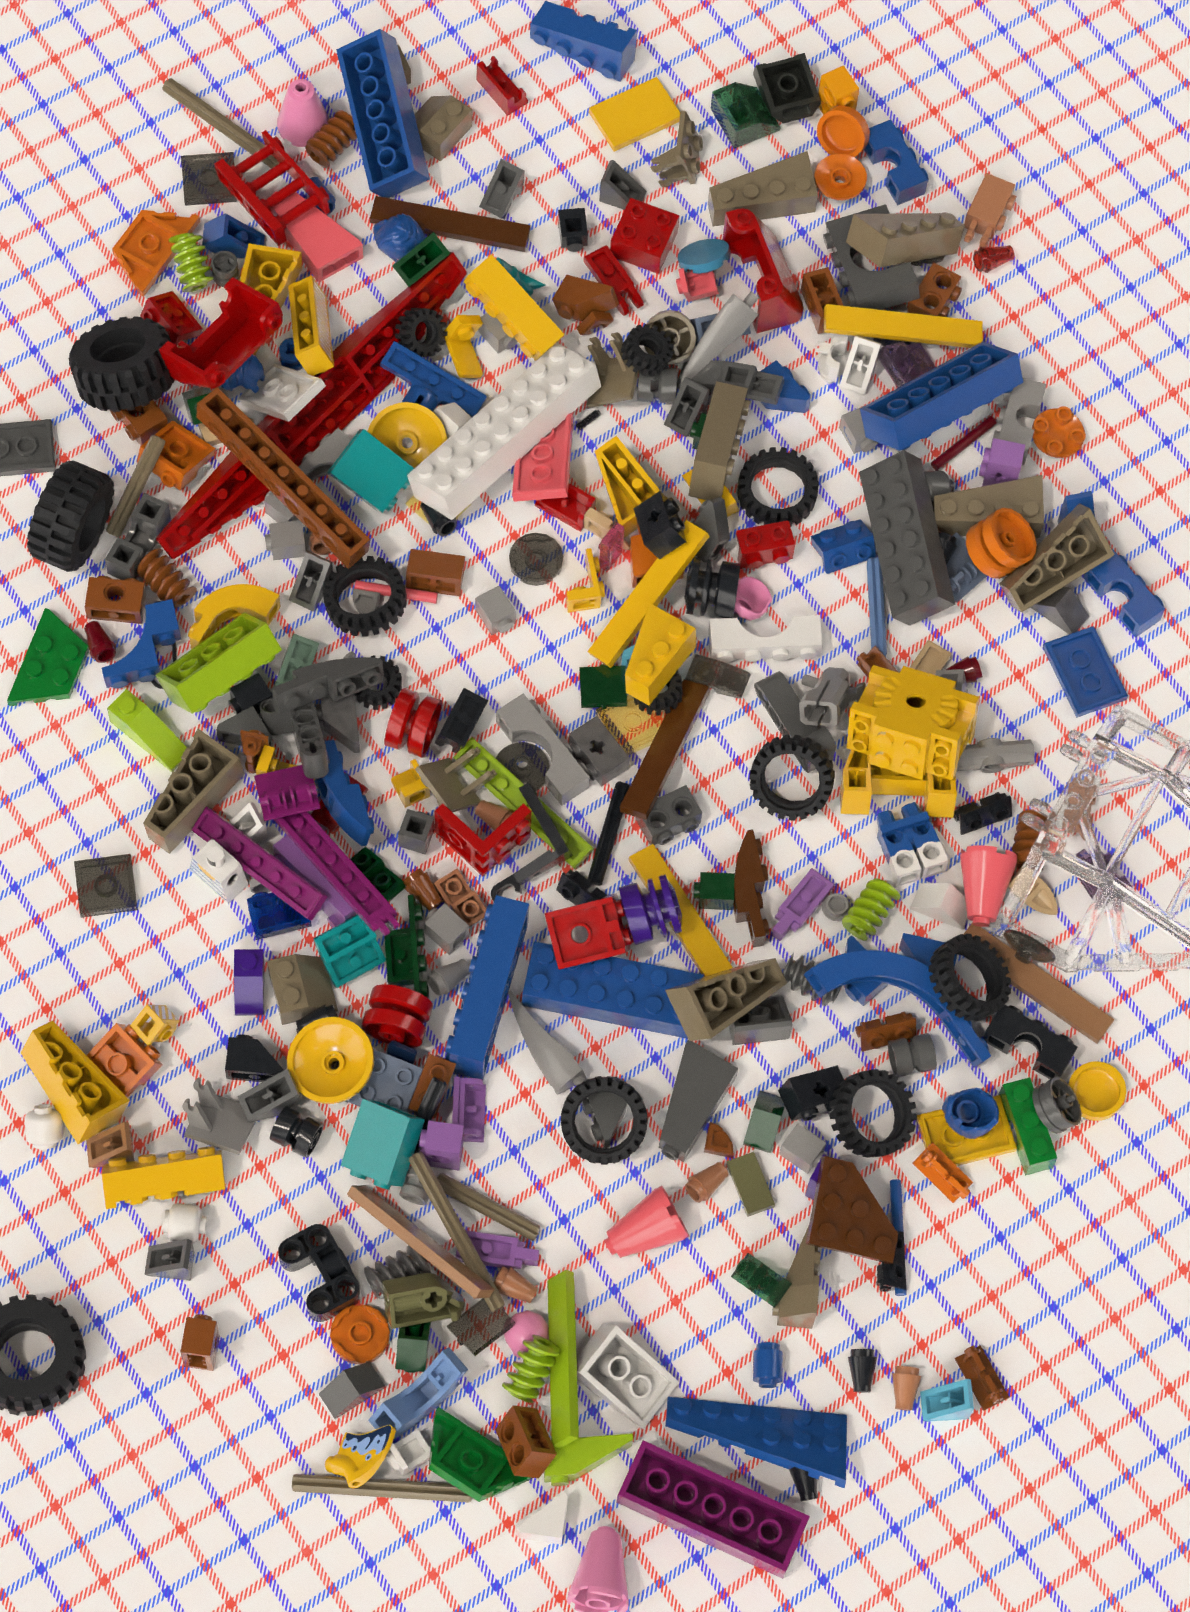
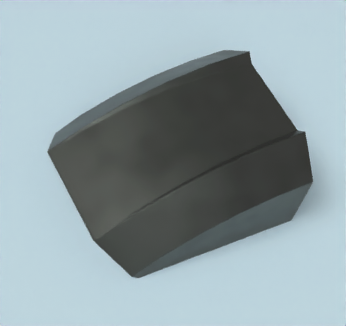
M805 53L755 66L753 76L761 97L772 117L784 124L813 116L820 106L821 100Z

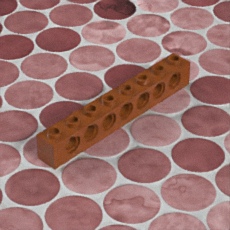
M218 387L197 403L196 417L348 569L368 553L371 539Z

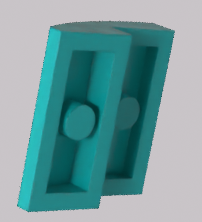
M358 914L313 938L325 969L336 988L386 962V958L376 940L377 935L375 931L373 932Z

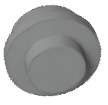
M833 893L824 899L822 911L828 919L841 921L844 916L848 915L851 905L847 897L839 893Z

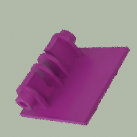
M302 765L254 776L264 821L320 809L314 780L305 776Z

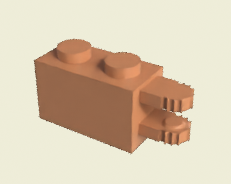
M985 174L966 214L964 225L968 230L964 238L965 242L970 243L976 232L982 235L979 247L985 249L989 240L993 239L996 231H1002L1007 216H1004L1006 210H1012L1017 196L1013 195L1015 184L991 174Z

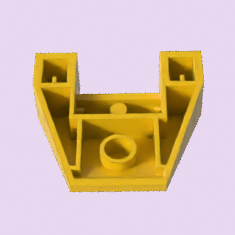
M854 750L850 751L842 772L840 788L841 814L869 815L871 795L875 794L924 796V807L929 817L953 818L957 797L956 775L952 781L925 773L923 780L871 765L869 764L870 755Z

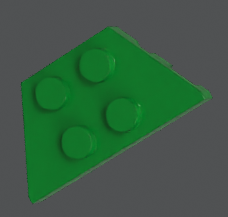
M47 608L43 611L8 696L7 703L9 706H17L18 702L33 700L34 703H41L50 699H70L89 653L88 645Z
M440 1407L437 1408L433 1418L429 1470L478 1502L531 1480L530 1477L514 1476L505 1452L501 1447Z

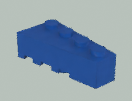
M545 1L530 23V38L539 45H545L555 50L561 56H567L578 61L586 68L590 67L600 72L606 78L621 82L635 60L637 30L630 27L627 31L618 29L619 25L617 23L608 21L607 24L597 22L595 16L586 14L581 17L573 9Z

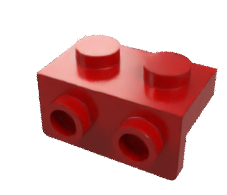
M789 521L736 531L739 545L737 561L741 563L740 569H757L764 564H783L793 559L795 541Z

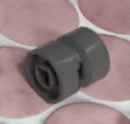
M665 368L660 374L657 375L655 373L651 377L648 372L646 376H642L639 370L637 402H653L657 398L660 403H673L676 398L677 368ZM651 380H658V390L650 389Z
M929 1033L915 1035L911 1038L910 1042L906 1038L888 1041L889 1061L893 1074L896 1076L911 1075L914 1068L918 1072L936 1070V1053Z

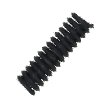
M593 411L577 423L576 427L582 430L593 420L601 416L600 411Z

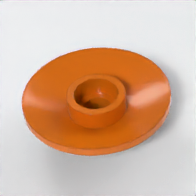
M832 154L818 163L815 169L814 180L819 191L825 196L834 200H849L858 196L863 191L867 181V173L862 163L856 158L847 154ZM837 180H841V181H843L844 183H838V182H836V181H837Z

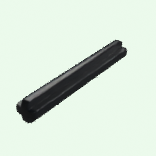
M621 781L615 784L588 875V880L595 886H601L623 815L620 812V805L630 787L629 784Z

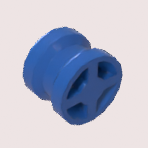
M293 338L285 339L279 346L281 365L296 371L301 370L303 367L296 358L295 353L290 352L294 351Z

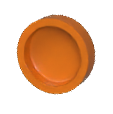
M835 106L820 118L817 125L818 140L823 149L830 155L847 154L856 157L865 149L869 142L870 131L865 118L857 110L848 106Z

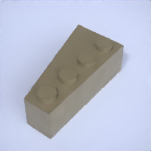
M808 151L709 187L707 205L712 227L724 225L725 213L741 208L750 210L760 220L816 212L818 193Z
M716 381L694 459L688 496L703 500L717 497L722 498L727 475H732L735 459H732V455L737 456L740 439H737V435L742 436L746 420L742 419V415L748 416L751 400H746L748 388Z
M1043 475L934 496L932 507L938 532L948 533L952 536L957 532L960 536H966L970 527L986 519L987 516L996 510L1010 508L1021 514L1032 528L1035 538H1040L1044 526Z
M776 958L752 961L666 989L665 991L688 1040L696 1041L713 1038L786 985L787 982Z

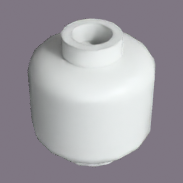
M35 1105L34 1110L25 1115L26 1140L28 1143L33 1144L34 1148L51 1149L56 1147L57 1143L63 1139V1120L60 1113L56 1109H52V1105Z
M175 1203L171 1206L170 1210H165L163 1233L168 1234L170 1241L189 1239L192 1240V1243H195L199 1239L200 1234L206 1233L207 1216H202L201 1208L198 1205Z

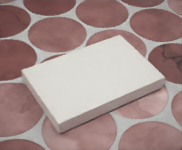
M273 364L265 372V380H258V392L254 393L251 389H247L238 399L242 406L289 422L326 385L321 378Z

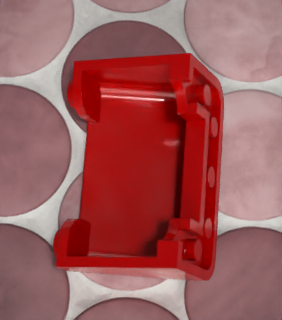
M741 208L726 212L722 240L729 244L732 254H736L741 258L742 264L755 261L761 274V278L756 284V293L759 297L758 316L752 322L756 334L798 322L803 315V302L776 236L748 209Z
M232 277L224 285L225 290L228 291L226 302L221 301L219 303L222 314L190 345L182 340L178 343V346L167 341L159 349L171 377L182 384L212 389L224 384L281 327L283 313L279 303Z

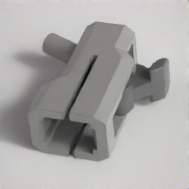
M829 667L823 671L820 678L805 674L801 680L802 685L814 689L806 691L799 702L800 721L805 725L818 726L820 721L821 726L825 727L838 725L849 703L855 700L859 701L866 688L865 682L857 684L856 687L849 686V672L844 668Z

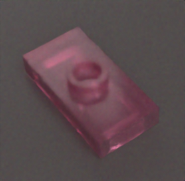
M617 522L603 537L598 546V549H600L599 565L606 572L610 570L623 551L624 526Z

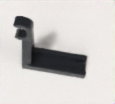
M529 783L519 787V790L555 848V851L551 852L548 850L511 876L494 885L491 890L493 901L496 895L508 886H514L515 892L522 894V884L573 856L539 800L536 791Z

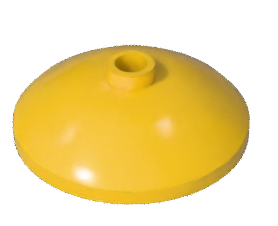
M401 402L386 407L374 417L367 431L413 468H416L447 440L445 428L437 415L427 407L411 402ZM404 438L412 440L413 444L410 448L403 446L402 441Z
M340 1017L321 1018L306 1025L293 1039L287 1056V1068L290 1070L299 1092L306 1098L322 1104L340 1103L355 1096L367 1084L374 1067V1051L366 1033L355 1023ZM339 1061V1067L331 1069L332 1062Z

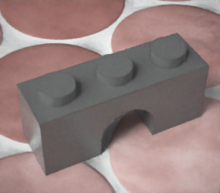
M146 493L143 494L131 514L132 523L125 539L118 537L105 558L107 574L120 580L127 578L136 579L138 576V565L153 550L158 542L156 537L171 520L169 504Z

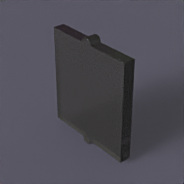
M482 1298L461 1314L458 1321H453L446 1327L457 1338L460 1346L464 1345L476 1356L510 1330L516 1323L505 1312L504 1307L492 1312L484 1298Z

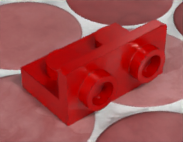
M174 291L149 297L140 314V317L144 320L149 318L162 325L168 332L171 343L178 346L181 340L185 341L200 336L203 330Z

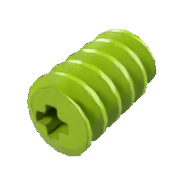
M184 233L169 238L170 243H175L171 247V251L177 254L174 257V262L180 264L176 268L177 273L184 274L179 278L181 284H186L182 288L184 293L203 289L207 286V283L214 280L213 276H205L204 274L211 270L210 266H202V262L206 261L208 256L199 255V252L205 249V245H197L196 242L203 239V236L194 235V233Z
M874 878L868 881L866 888L861 891L860 897L855 900L854 906L849 908L848 915L843 917V927L856 938L867 941L866 933L872 936L876 935L877 931L872 925L882 926L883 922L878 916L883 918L889 916L885 908L893 909L895 904L891 899L900 900V893L892 885L881 879Z
M532 1335L533 1341L523 1340L522 1343L529 1350L528 1352L521 1350L517 1352L523 1359V1362L513 1361L512 1365L518 1372L507 1373V1376L513 1381L512 1384L502 1383V1387L512 1396L528 1403H533L532 1399H536L540 1393L537 1388L544 1386L545 1381L543 1377L549 1376L550 1370L548 1367H552L555 1364L553 1356H558L561 1352L557 1345L539 1335Z

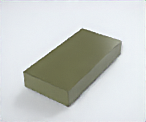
M754 1152L726 1162L747 1217L775 1207L774 1200Z

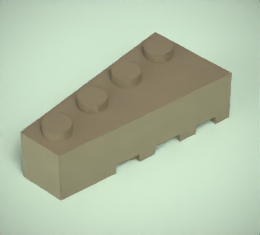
M947 212L853 214L846 243L881 268L957 254L965 225L958 221L955 215Z
M1079 503L1036 546V553L1033 559L1008 574L999 585L1011 607L1023 612L1115 554L1091 509Z
M200 729L196 730L193 742L184 751L178 768L170 775L167 787L163 793H160L143 822L148 838L169 854L191 832L205 807L213 809L245 775L240 758Z

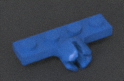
M395 341L380 363V367L410 385V389L402 402L417 403L427 407L432 412L439 404L446 405L455 402L467 414L473 417L479 412L487 399L485 394Z

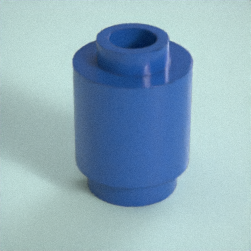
M761 1342L756 1344V1350L753 1351V1381L759 1383L761 1388H775L777 1383L783 1381V1352L780 1351V1344Z

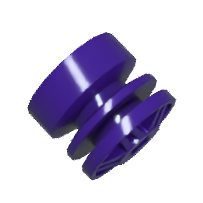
M666 874L659 876L662 888L658 890L655 889L652 878H649L647 881L648 892L644 894L637 882L619 887L622 904L635 945L652 941L654 936L653 927L657 925L664 937L668 936L665 924L668 922H672L675 934L682 932L681 909L675 889L668 881Z

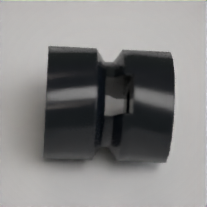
M285 1106L274 1123L270 1133V1140L283 1147L291 1145L293 1152L308 1158L320 1139L324 1124L311 1117L303 1119L301 1112Z

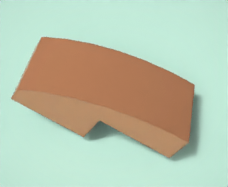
M458 868L433 883L443 902L465 921L469 927L485 917L486 907L475 890H471Z

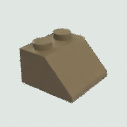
M452 95L431 96L414 114L423 151L440 162L472 127V108Z
M293 954L267 961L268 973L282 1025L294 1023L324 1004L326 1007L333 1004L336 1012H338L330 977L321 957Z

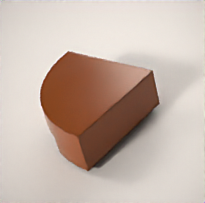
M592 311L576 329L580 335L592 334V329L601 325L605 328L614 319L609 312Z
M710 1122L704 1153L732 1158L733 1144L722 1127Z

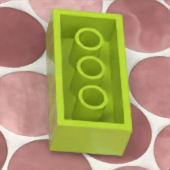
M244 612L155 676L170 701L193 714L194 712L204 710L208 703L217 696H223L228 693L231 686L239 680L242 681L249 678L259 666L273 661L276 657L275 655L282 651L266 622Z

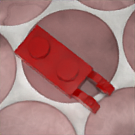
M607 245L584 256L583 262L598 283L613 286L619 302L616 308L623 316L629 314V307L622 295L628 293L631 302L637 308L644 305L642 297L634 287V282Z

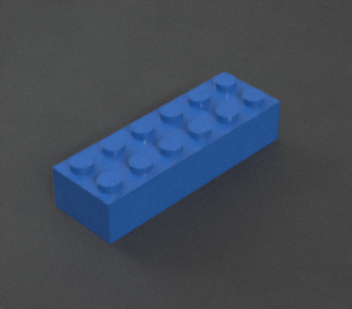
M378 29L336 49L369 190L380 197L390 198L430 180L396 38L382 29Z
M981 342L860 408L866 438L899 451L906 450L911 444L920 439L930 437L933 432L940 428L950 426L953 421L971 414L976 408L991 403L993 399L1002 394L1011 392L1014 387L1023 383L1018 353Z
M496 895L493 904L488 903L484 920H486L484 930H480L477 940V954L472 957L469 967L470 983H464L461 999H463L461 1009L457 1008L453 1025H455L454 1036L449 1035L445 1052H447L446 1060L456 1063L453 1071L454 1074L482 1080L484 1079L529 923V903Z
M534 941L522 993V1005L524 1007L688 1039L665 990L703 978L704 975L617 957H608L559 970L553 946Z

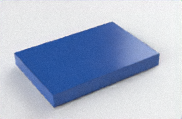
M1094 626L1043 644L1042 648L1076 718L1127 700L1126 690Z

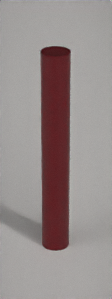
M989 416L934 459L931 462L932 468L939 470L997 424L994 417Z

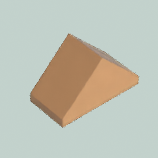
M122 1122L86 1140L89 1168L103 1167L104 1164H109L108 1160L124 1157L126 1162L135 1161L129 1122Z

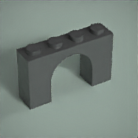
M884 204L854 214H890L887 205ZM853 214L825 222L827 233L823 234L824 243L827 250L832 249L831 260L834 268L840 269L838 273L842 288L847 287L848 289L846 296L850 307L883 310L886 307H893L920 298L918 280L910 262L880 271L865 270L854 263L855 258L860 252L846 243Z

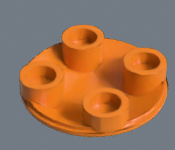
M1066 406L1043 411L1035 418L1032 429H1034L1032 438L1035 445L1046 455L1055 458H1065L1075 454L1081 448L1086 438L1081 421Z

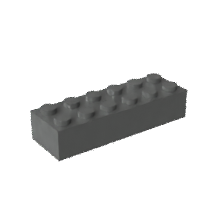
M903 450L860 471V480L892 618L911 626L956 605L922 460Z

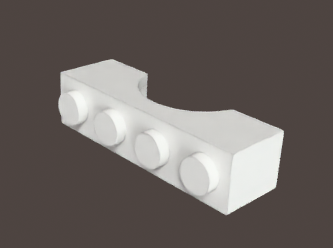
M820 615L792 616L788 627L781 633L771 637L756 636L748 632L741 625L738 618L709 620L710 661L717 660L720 663H728L733 660L745 659L748 662H756L760 659L771 658L776 661H783L788 658L798 657L803 660H811L821 656L823 642Z

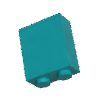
M359 429L327 473L378 513H383L384 510L389 512L396 504L398 498L395 496L401 488L405 490L410 485L407 475L415 468L366 430Z
M363 1098L341 1166L350 1169V1175L364 1180L367 1177L374 1179L373 1184L377 1187L390 1190L391 1186L403 1187L410 1166L409 1158L414 1154L425 1119L379 1100Z

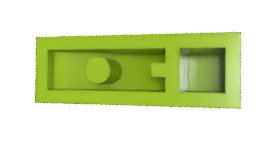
M125 689L107 708L109 721L170 772H173L182 761L181 756L187 747L146 704Z
M633 1434L579 1437L561 1448L554 1447L557 1455L543 1472L544 1483L551 1482V1486L568 1485L569 1481H575L632 1447Z

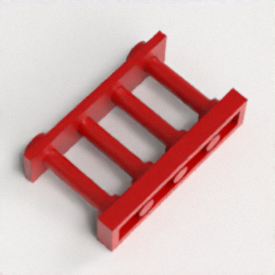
M264 130L261 133L265 147L236 166H229L223 158L214 163L221 183L279 247L287 241L284 231L286 225L316 205L327 215L330 213L328 205L330 198L326 190L322 186L318 188L286 153L277 136L272 137L267 130ZM270 155L279 162V164L250 183L248 181L244 183L241 179L243 173ZM286 171L294 179V181L267 199H259L256 196V191ZM301 188L309 195V198L282 216H274L271 213V208Z

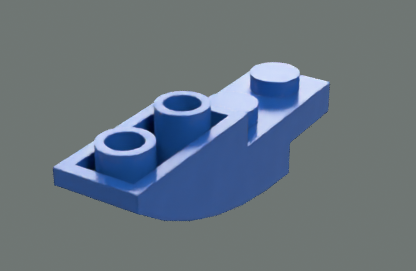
M327 740L325 744L329 772L326 776L315 779L314 782L318 793L333 819L345 833L360 846H367L370 835L374 833L373 818L369 817L367 813V798L365 795H362L359 784H350L349 775L344 773L342 752L337 750L335 740Z

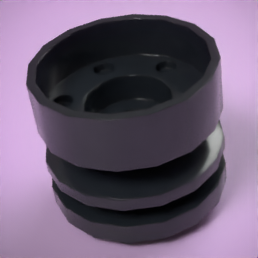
M694 557L687 573L685 587L686 614L693 615L694 604L700 603V616L705 615L708 605H714L715 618H733L741 563L722 561L719 572L716 573L713 572L712 559L707 560L706 571L699 570L701 558Z

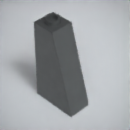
M687 1040L684 1047L658 1147L662 1149L661 1152L667 1158L674 1161L679 1159L682 1162L687 1158L735 1081L738 1073V1067Z

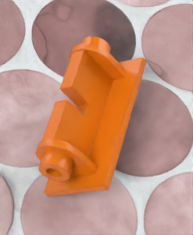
M933 1142L912 1163L952 1203L959 1197L964 1199L969 1195L970 1190L968 1187L973 1181Z

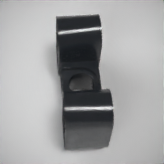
M322 1224L311 1225L281 1242L278 1247V1256L283 1269L295 1272L312 1263L313 1266H317L324 1279L325 1284L314 1289L307 1296V1312L312 1320L316 1322L327 1321L335 1317L346 1307L358 1303L360 1299L358 1280L352 1272L345 1254L338 1247L326 1226ZM315 1236H322L326 1239L325 1243L321 1246H314L310 1241ZM289 1250H296L300 1253L299 1257L295 1260H288L284 1255ZM343 1286H350L355 1290L352 1295L347 1297L340 1295L338 1291ZM318 1300H324L328 1303L327 1308L322 1311L315 1310L312 1305Z

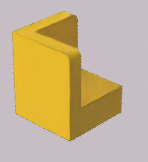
M416 759L410 761L409 770L391 778V783L405 808L430 797V789L422 783L421 777L415 770L419 766Z

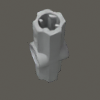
M998 738L983 739L977 744L966 745L958 761L957 772L981 769L983 773H997L1004 770L1005 767L1034 765V745L1031 739L1001 742Z

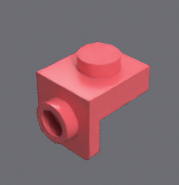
M684 268L678 269L680 278L676 279L679 294H684L688 302L719 294L714 270L696 274L693 271L686 273Z

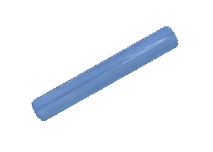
M871 557L867 560L871 649L877 646L886 657L887 642L883 576L879 558Z

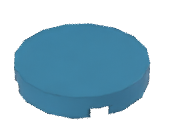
M704 239L682 248L678 253L677 259L679 267L684 268L685 272L689 269L693 273L701 274L719 269L724 265V260L728 261L730 259L731 252L729 244L724 240Z

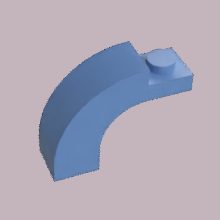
M450 1347L442 1350L419 1378L399 1394L384 1401L368 1421L375 1429L386 1425L393 1426L396 1429L394 1437L396 1439L435 1410L460 1385L458 1381L468 1371L467 1367Z

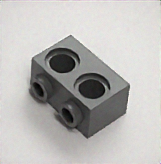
M684 785L657 798L647 820L635 817V820L650 845H664L672 841L677 834L682 832L690 833L697 829L701 823L702 811L687 785ZM685 809L689 814L681 816L676 813V810ZM661 821L664 823V826L657 828L652 826L651 822Z

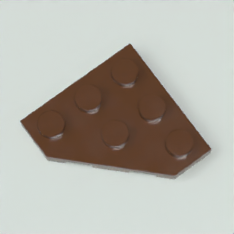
M823 1156L820 1163L806 1244L887 1264L893 1263L898 1233L853 1162Z

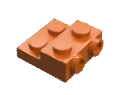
M172 420L155 434L165 440V445L152 472L161 478L162 483L166 487L171 488L174 486L181 490L196 478L198 469L214 456L216 448ZM149 440L140 446L137 463Z
M116 1023L91 1049L87 1056L128 1098L139 1085L144 1086L163 1064L158 1060L161 1056L159 1051L152 1045L145 1046L139 1040L140 1037L130 1027L131 1024L126 1026L125 1024Z

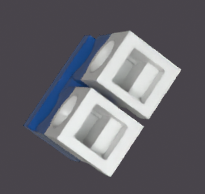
M916 802L906 804L901 808L903 819L895 821L892 811L889 810L877 814V840L888 862L895 888L918 881L920 875L924 879L946 872L949 861L935 829L929 821L930 818L927 811L921 812Z

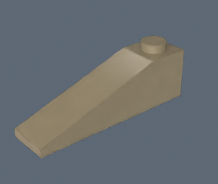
M808 1228L783 1283L779 1298H773L772 1316H777V1326L812 1329L817 1316L820 1281L818 1272L821 1252H818V1247L806 1244Z

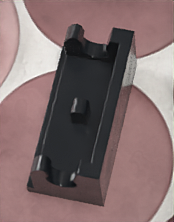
M463 688L434 744L440 747L444 746L445 743L453 747L452 752L457 753L460 748L464 749L488 700Z

